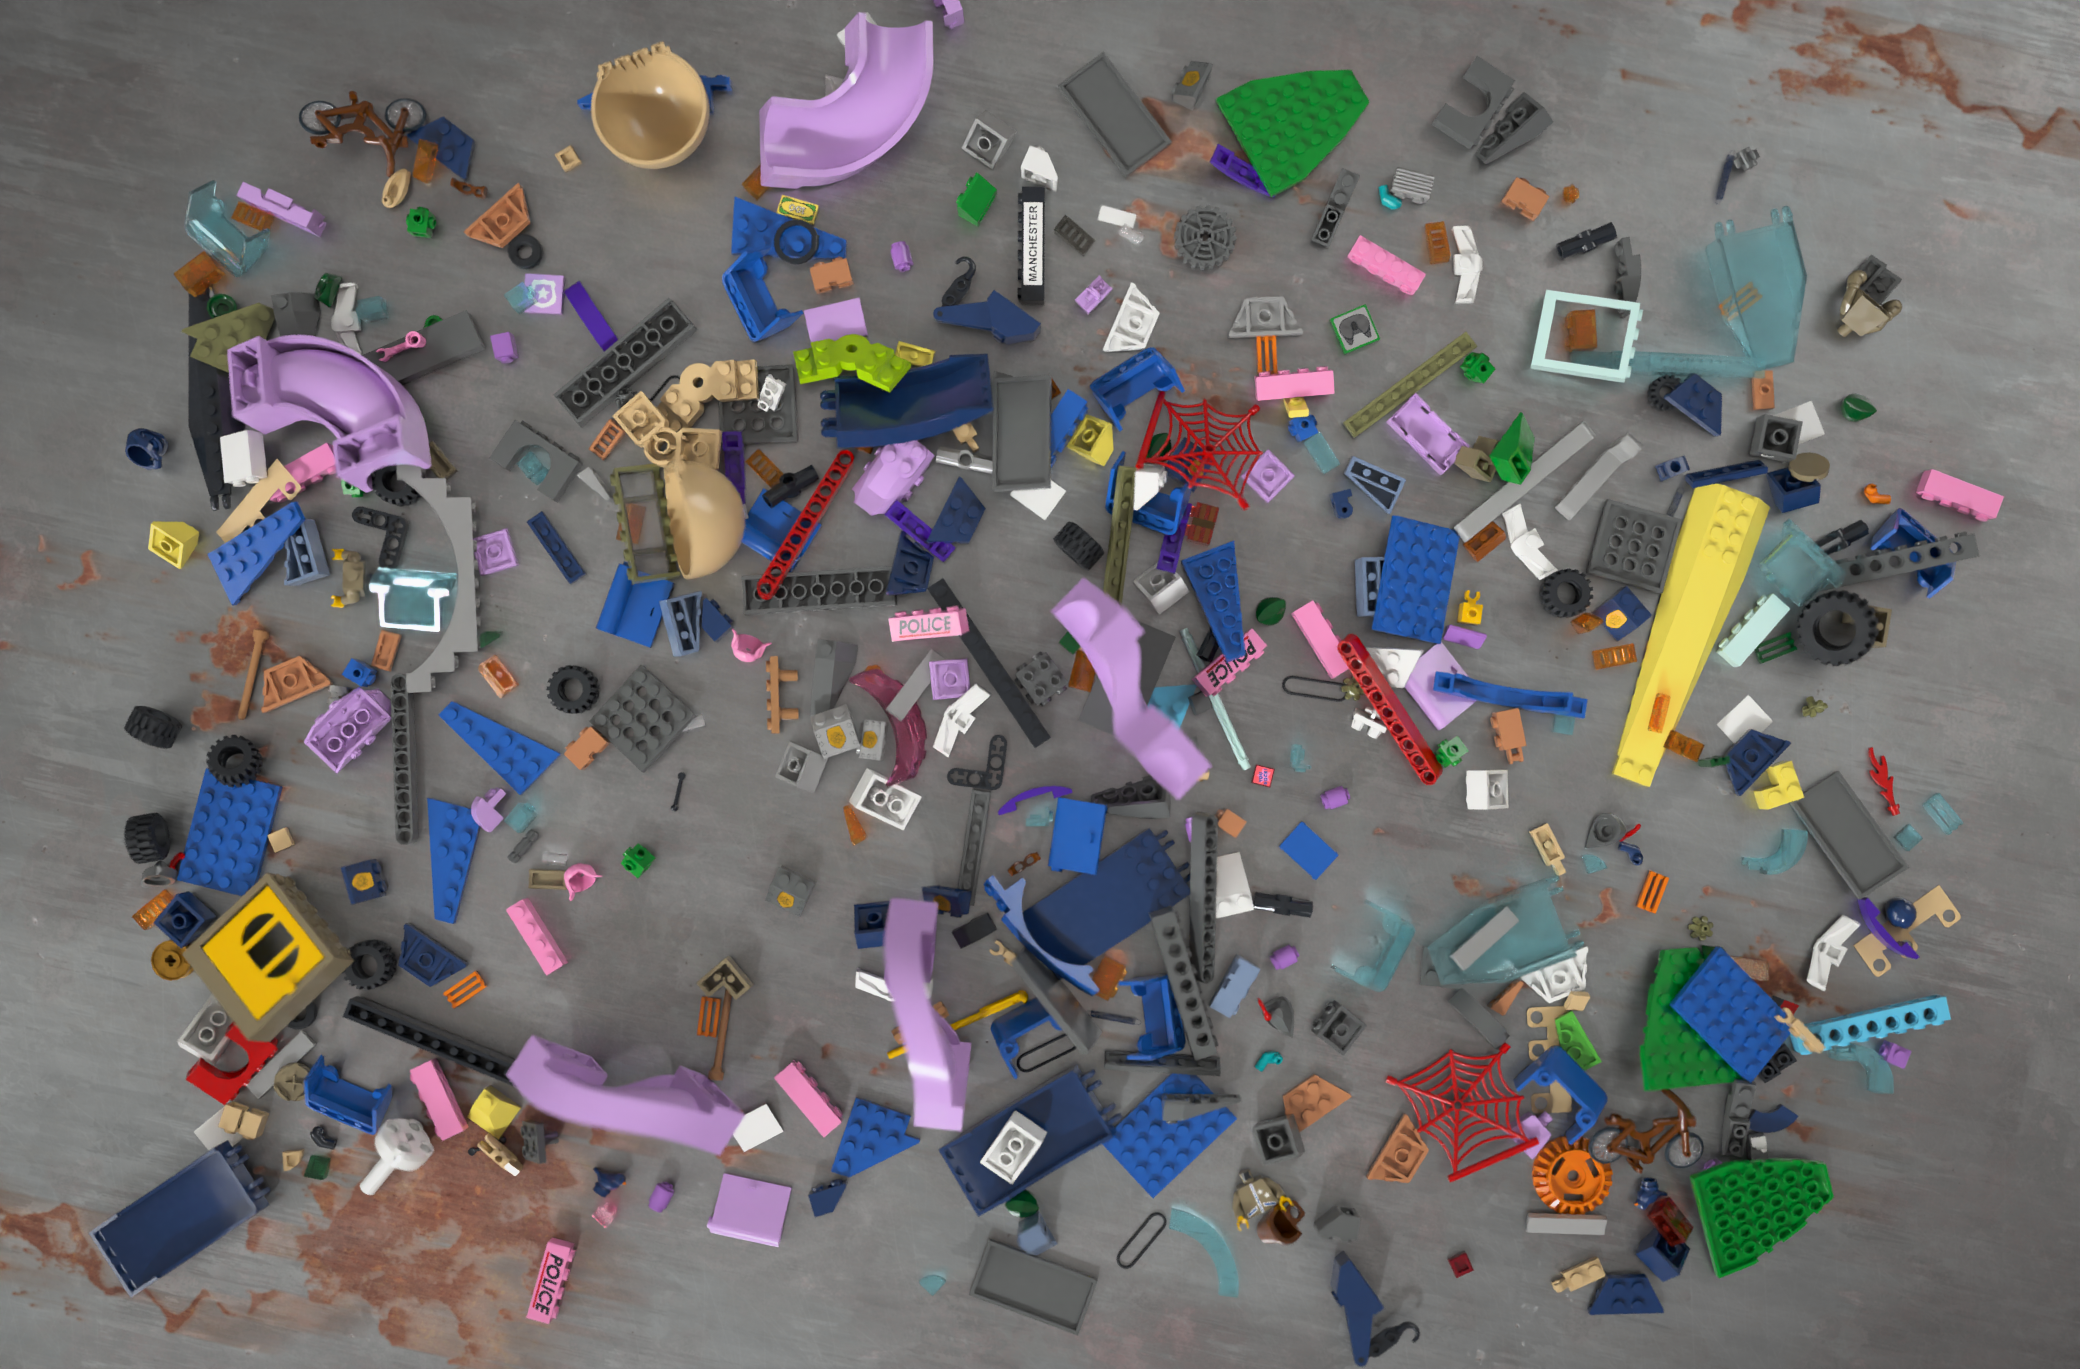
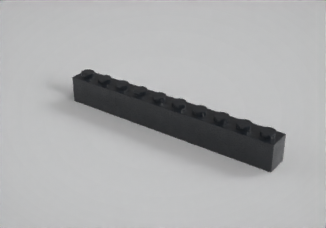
M944 578L927 588L941 610H947L946 608L950 606H958V609L963 608ZM967 614L969 631L959 635L1034 748L1038 747L1050 739V735Z
M356 996L349 999L342 1017L516 1087L507 1076V1073L516 1061L515 1059L362 997Z

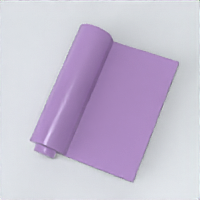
M1442 642L1441 644H1435L1419 657L1416 667L1409 676L1405 686L1406 690L1437 730L1447 726L1476 701L1433 691L1436 671L1450 674L1458 673L1468 677Z
M724 1173L713 1217H709L707 1228H710V1233L779 1247L792 1188Z

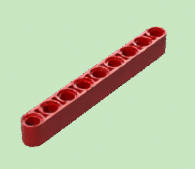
M842 450L837 454L757 585V591L762 599L769 600L775 595L854 466V456L851 451ZM843 457H847L851 461L848 464H843L840 460ZM833 473L841 475L838 480H833L830 476ZM823 489H829L831 491V494L828 496H823L821 494V491ZM813 505H819L821 507V510L818 512H813L811 510V507ZM804 521H809L811 523V526L809 528H803L801 526V523ZM794 537H799L801 539V542L799 544H793L791 543V539ZM784 553H789L791 558L788 561H784L781 559V556ZM778 569L782 573L778 577H773L771 572ZM768 585L772 589L769 593H762L761 588Z
M1355 634L1346 635L1337 646L1340 656L1421 781L1426 785L1435 784L1443 773L1441 764L1437 761L1436 756L1359 637Z

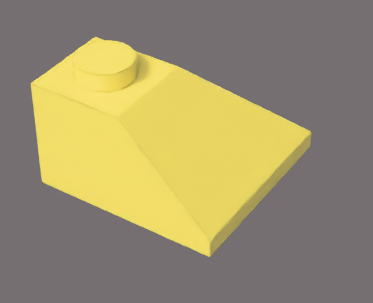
M1087 414L1083 421L1080 422L1067 447L1088 460L1105 466L1114 450L1112 424Z
M154 521L151 523L148 549L181 569L198 545L199 532L184 522Z
M490 1085L482 1091L467 1117L499 1140L522 1107Z

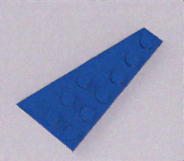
M734 196L732 255H742L746 250L770 245L772 249L765 257H779L774 248L776 231L782 224L794 219ZM792 226L786 229L780 238L782 252L791 258L803 257L811 249V233L801 226ZM815 228L819 235V250L812 259L832 260L838 257L845 259L847 241Z

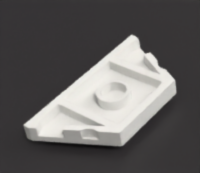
M1132 282L1104 345V352L1144 350L1160 313L1149 303L1145 295Z
M1365 646L1390 687L1404 688L1406 686L1409 676L1414 671L1416 663L1423 653L1422 649Z
M1580 947L1520 971L1517 975L1548 1003L1569 996L1571 991L1585 989L1588 947Z

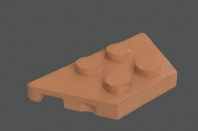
M517 183L471 224L464 233L468 237L500 248L507 245L531 223L521 185Z
M303 656L295 657L264 671L265 685L262 693L264 695V706L261 707L262 713L272 711L333 685V682Z
M1316 1074L1311 1075L1282 1095L1285 1116L1294 1114L1299 1132L1351 1098L1348 1092L1343 1091Z
M1404 1113L1367 1173V1179L1410 1183L1429 1149L1407 1114Z

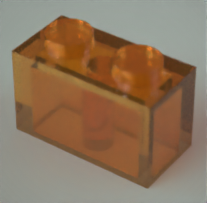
M205 251L173 273L184 289L194 297L204 293L206 288L213 283H217L225 275L213 257Z
M1595 309L1575 310L1567 314L1565 327L1568 328L1566 345L1569 347V352L1595 350L1597 348Z
M1105 954L1092 978L1100 990L1095 995L1107 1001L1110 997L1114 998L1118 990L1116 987L1118 981H1123L1127 973L1125 970L1126 965Z

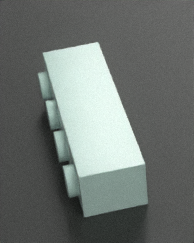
M1774 594L1762 595L1756 602L1758 605L1744 615V621L1733 627L1729 638L1726 637L1719 643L1718 646L1720 648L1716 652L1731 666H1740L1790 610Z

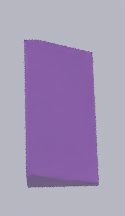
M1450 624L1445 627L1443 640L1479 649L1487 635Z

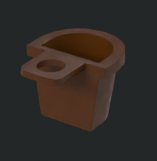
M1292 1200L1293 1207L1298 1211L1297 1218L1291 1215L1292 1206L1290 1203L1285 1208L1287 1211H1284L1277 1203L1263 1216L1257 1225V1234L1261 1241L1266 1244L1290 1245L1299 1239L1302 1232L1298 1229L1297 1225L1305 1216V1212L1297 1201Z

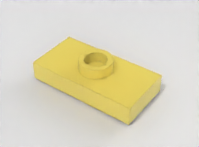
M898 341L895 355L910 361L912 366L922 367L933 363L935 351Z
M1304 397L1284 398V405L1290 418L1309 416V409Z

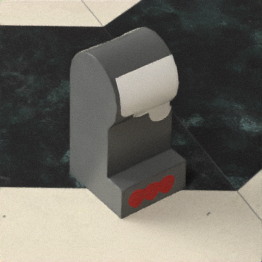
M1762 1132L1748 1134L1745 1144L1747 1160L1769 1159L1765 1135Z

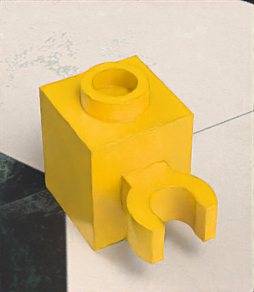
M1466 590L1464 598L1467 602L1459 604L1457 623L1479 625L1481 624L1483 605L1476 604V601L1480 598V592L1477 591L1475 598L1472 599L1469 596L1470 590Z

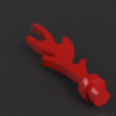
M1873 747L1869 748V755L1873 766L1877 770V774L1873 770H1869V773L1879 786L1886 789V792L1880 791V794L1887 799L1890 805L1887 807L1888 811H1891L1892 816L1900 814L1898 809L1900 806L1895 804L1893 796L1894 777L1890 776L1887 779L1888 767L1885 756H1880V765L1875 758Z

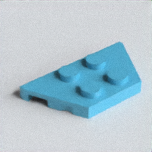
M1197 685L1155 687L1147 707L1149 708L1152 705L1180 729L1190 704L1188 697L1194 694Z

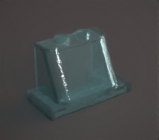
M1790 519L1783 523L1781 536L1784 539L1758 564V567L1766 574V579L1771 584L1775 583L1780 588V593L1786 598L1789 597L1799 607L1829 583L1838 589L1843 585L1846 574L1840 566Z
M378 567L369 582V591H379L380 626L396 627L401 630L409 628L418 631H440L442 626L444 597H449L456 582V574Z

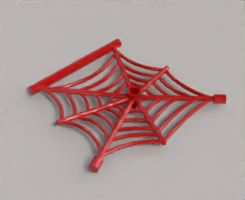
M1159 391L1135 467L1143 469L1144 463L1148 462L1166 466L1182 475L1189 482V488L1203 486L1217 489L1236 498L1243 510L1248 509L1249 504L1245 498H1242L1244 488L1260 455L1263 454V451L1259 450L1253 440L1250 416H1254L1260 410V407L1255 404L1248 410L1247 414H1225L1210 406L1206 399L1198 404L1181 405L1166 401V393ZM1164 404L1169 413L1170 427L1168 436L1160 450L1153 457L1146 458ZM1203 405V411L1196 413H1179L1172 408V406L1194 408ZM1207 407L1214 413L1224 417L1242 419L1239 422L1221 421L1209 414ZM1173 414L1179 421L1177 441L1166 455L1157 457L1166 447L1171 437ZM1204 414V420L1195 422L1184 421L1180 417ZM1208 417L1217 423L1235 426L1231 429L1218 427L1208 422ZM1246 420L1248 435L1256 451H1253L1242 432L1241 425ZM1204 423L1203 429H1190L1188 426ZM1183 426L1187 431L1185 447L1179 454L1170 455L1180 442ZM1209 426L1227 433L1224 436L1209 431ZM1239 428L1240 436L1249 451H1246L1235 434L1236 429ZM1205 431V436L1202 438H1198L1195 434L1196 432ZM1209 434L1212 435V436H1214V437L1221 438V439H1220V440L1213 439V438H1211V437L1209 436ZM1231 434H1233L1236 443L1242 451H1237L1228 438ZM1191 435L1195 440L1194 446L1189 453L1183 454L1189 446ZM1226 440L1233 451H1226L1221 443ZM1197 444L1203 449L1202 452H1194ZM1219 446L1222 451H1215V449ZM1214 455H1224L1220 465L1213 457ZM1228 455H1235L1225 473L1222 470L1224 460ZM1239 455H1247L1238 470L1233 485L1228 478L1229 471ZM1250 455H1257L1246 473L1239 494L1236 486L1242 469ZM1188 457L1197 460L1198 462H1200V465L1198 466L1195 462L1188 459ZM1182 458L1185 461L1191 463L1195 468H1197L1196 472H1194L1186 464L1176 459ZM1170 460L1180 464L1193 475L1192 480L1176 467L1160 461ZM1204 465L1215 466L1218 471L1202 468ZM1200 472H1206L1221 475L1226 482L1214 477L1203 476L1199 474ZM1197 478L1213 480L1229 487L1232 492L1206 483H1195Z
M1506 1042L1499 1048L1500 1051L1497 1054L1466 1056L1453 1052L1450 1049L1440 1059L1409 1077L1398 1081L1395 1077L1387 1076L1386 1083L1394 1086L1398 1085L1412 1103L1420 1127L1417 1129V1132L1424 1131L1431 1135L1447 1152L1453 1167V1173L1447 1175L1450 1183L1540 1144L1537 1137L1532 1139L1526 1137L1520 1123L1519 1108L1521 1100L1525 1097L1523 1095L1519 1096L1510 1089L1503 1079L1500 1068L1501 1056L1506 1054L1511 1048ZM1454 1055L1464 1059L1481 1060L1493 1058V1060L1488 1065H1472L1454 1059ZM1450 1056V1062L1429 1077L1412 1085L1403 1083L1428 1071ZM1496 1062L1500 1079L1506 1089L1514 1095L1512 1097H1507L1500 1092L1494 1083L1492 1066ZM1455 1063L1484 1070L1482 1073L1471 1072L1456 1067ZM1451 1066V1074L1436 1086L1426 1091L1415 1087L1427 1082ZM1455 1070L1478 1076L1475 1081L1465 1080L1457 1076ZM1488 1071L1492 1087L1503 1098H1495L1488 1090L1484 1079ZM1452 1078L1453 1084L1446 1091L1437 1095L1430 1093ZM1457 1079L1472 1085L1467 1090L1457 1087ZM1481 1080L1486 1093L1491 1099L1484 1100L1479 1094L1477 1084ZM1405 1088L1412 1090L1421 1100L1428 1122L1423 1126L1416 1104ZM1453 1089L1454 1100L1451 1101L1441 1097ZM1473 1089L1475 1090V1093H1476V1095L1478 1096V1098H1479L1480 1100L1477 1101V1100L1473 1097V1094H1472V1090H1473ZM1458 1091L1464 1093L1460 1099L1458 1097ZM1420 1094L1428 1096L1435 1114V1118L1432 1120L1425 1101ZM1468 1095L1473 1100L1470 1102H1463ZM1433 1099L1439 1100L1443 1106L1444 1112L1439 1115ZM1518 1100L1516 1120L1521 1134L1511 1130L1509 1123L1510 1101ZM1457 1101L1460 1103V1108L1458 1109L1454 1107ZM1499 1102H1506L1505 1117L1507 1127L1499 1124ZM1445 1103L1451 1105V1107L1446 1109ZM1495 1103V1121L1488 1118V1104ZM1485 1104V1116L1476 1112L1478 1105ZM1473 1105H1475L1474 1108H1473V1110H1471V1109L1465 1107V1106H1473ZM1453 1110H1455V1120L1449 1114ZM1463 1110L1469 1113V1115L1459 1121V1111ZM1444 1116H1447L1454 1123V1129L1443 1119ZM1473 1116L1481 1119L1464 1126L1459 1131V1125L1466 1119ZM1440 1120L1441 1122L1446 1124L1454 1133V1141L1452 1140L1450 1135L1443 1128L1435 1124V1122ZM1480 1123H1489L1495 1126L1474 1132L1463 1140L1458 1147V1137L1469 1127ZM1432 1125L1449 1139L1454 1147V1158H1452L1446 1145L1426 1128ZM1497 1129L1512 1134L1494 1136L1482 1140L1469 1148L1458 1159V1152L1464 1144L1478 1134ZM1504 1138H1520L1525 1141L1458 1170V1165L1463 1158L1473 1149L1486 1142Z

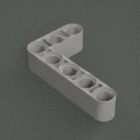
M1630 433L1617 438L1554 508L1567 520H1570L1623 462L1633 458L1643 445Z

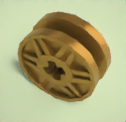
M172 940L164 941L156 946L151 956L152 969L156 975L164 980L173 981L193 973L194 969L182 955L192 943L190 942L182 949Z

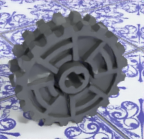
M1199 205L1195 211L1189 209L1187 216L1184 214L1181 216V220L1177 223L1174 240L1176 241L1174 247L1179 249L1177 255L1179 257L1183 256L1185 264L1191 263V268L1195 269L1198 266L1200 270L1204 271L1205 267H1208L1209 270L1214 269L1215 265L1220 267L1223 260L1227 261L1229 259L1230 253L1234 250L1237 236H1234L1236 227H1232L1233 220L1226 218L1227 213L1225 211L1221 213L1218 207L1211 209L1210 205H1206L1205 208ZM1204 234L1207 235V241H1203L1202 237Z

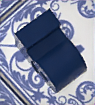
M1685 455L1655 466L1661 482L1690 470Z
M1351 489L1330 494L1334 514L1339 519H1346L1352 515L1353 507L1348 502V498L1352 496Z

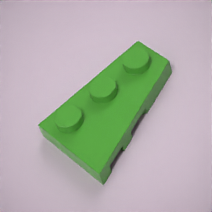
M1572 1010L1554 1019L1560 1047L1584 1070L1602 1062Z

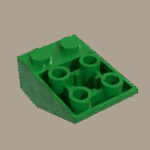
M1522 412L1518 414L1489 455L1501 479L1519 485L1522 484L1531 471L1535 440Z

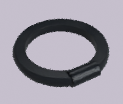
M799 219L790 220L782 224L776 231L774 248L777 255L783 261L794 265L803 264L812 259L819 250V235L810 223ZM792 226L804 227L812 235L810 251L800 258L788 257L782 252L780 247L781 235Z

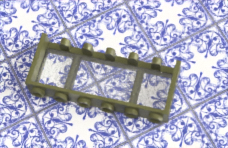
M654 463L614 468L612 474H610L611 486H615L616 492L613 493L614 504H618L619 512L616 513L617 521L622 525L620 538L621 542H625L626 548L623 550L624 560L628 561L629 564L627 577L628 580L632 581V585L677 579L681 575L680 571L677 572L676 567L677 555L674 554L672 545L674 537L670 534L669 525L671 522L666 512L667 499L666 497L664 498L662 490L664 482L660 478V467Z

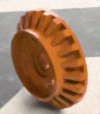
M1566 1135L1554 1138L1541 1148L1533 1163L1532 1181L1536 1193L1549 1208L1560 1214L1584 1215L1588 1211L1592 1212L1596 1206L1603 1203V1199L1608 1196L1609 1188L1612 1186L1613 1181L1611 1178L1613 1171L1610 1166L1611 1163L1603 1164L1593 1160L1597 1168V1175L1593 1177L1586 1163V1160L1591 1158L1588 1150L1590 1139L1583 1136L1572 1145L1569 1144ZM1593 1143L1594 1155L1599 1159H1608L1603 1149L1596 1143ZM1563 1157V1162L1553 1175L1551 1172L1554 1165ZM1575 1170L1578 1176L1575 1180L1571 1181L1568 1179V1173ZM1564 1194H1581L1582 1199L1565 1200Z

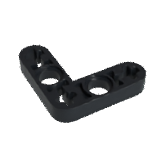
M361 506L356 507L352 512V518L355 522L386 531L378 563L384 570H395L399 564L408 532V521L403 517ZM363 512L364 514L371 516V518L361 519L360 517H358V514ZM379 515L385 517V522L381 526L376 524V518ZM400 521V523L403 524V527L398 528L397 531L395 523H399ZM392 532H394V533L397 532L398 534H401V535H400V537H399V536H396V535H392ZM393 538L398 540V546L395 549H391L389 546V542ZM387 550L390 551V552H395L396 554H395V555H392V554H391V556H390V554L387 553ZM390 558V560L393 561L392 565L389 564L387 567V564L384 562L385 559L388 560Z
M995 735L991 738L986 772L953 768L947 774L948 782L957 786L988 790L999 789L1002 785L1007 750L1006 738L1002 735ZM997 738H1001V741L1004 742V746H1000L999 751H1003V756L991 754L992 750L996 751V745H993V741H997ZM993 757L1001 759L1002 764L1000 767H992L991 759ZM989 769L994 771L1001 770V775L996 774L999 784H996L995 787L988 783V780L993 777V773H989ZM958 771V775L964 776V772H968L966 776L967 784L962 783L964 779H958L957 782H953V778H950V775ZM973 773L980 776V782L976 785L971 784L969 781V777Z

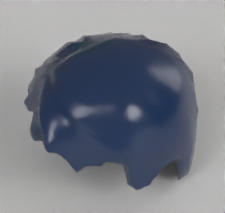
M1893 897L1885 904L1886 917L1894 927L1908 929L1917 917L1916 908L1905 898Z

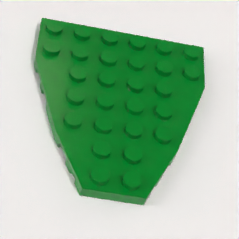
M1352 70L1305 71L1251 80L1216 98L1219 108L1270 197L1304 181L1309 173L1347 136L1370 102Z
M1698 947L1661 950L1658 958L1659 962L1654 971L1657 974L1654 984L1650 985L1645 1013V1015H1648L1647 1026L1643 1027V1033H1645L1644 1045H1640L1644 1091L1731 1083L1735 1079L1744 1080L1669 1005L1704 962Z
M1774 1158L1730 1161L1690 1175L1714 1273L1718 1278L1756 1264L1759 1261L1757 1258L1764 1252L1769 1254L1773 1251L1772 1246L1779 1241L1785 1242L1807 1224L1805 1220L1813 1212L1818 1214L1822 1207L1834 1198L1827 1166L1823 1161Z

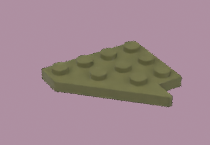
M256 303L182 329V333L197 338L190 357L229 373L227 349L258 336L266 340L275 319L274 310L261 303Z

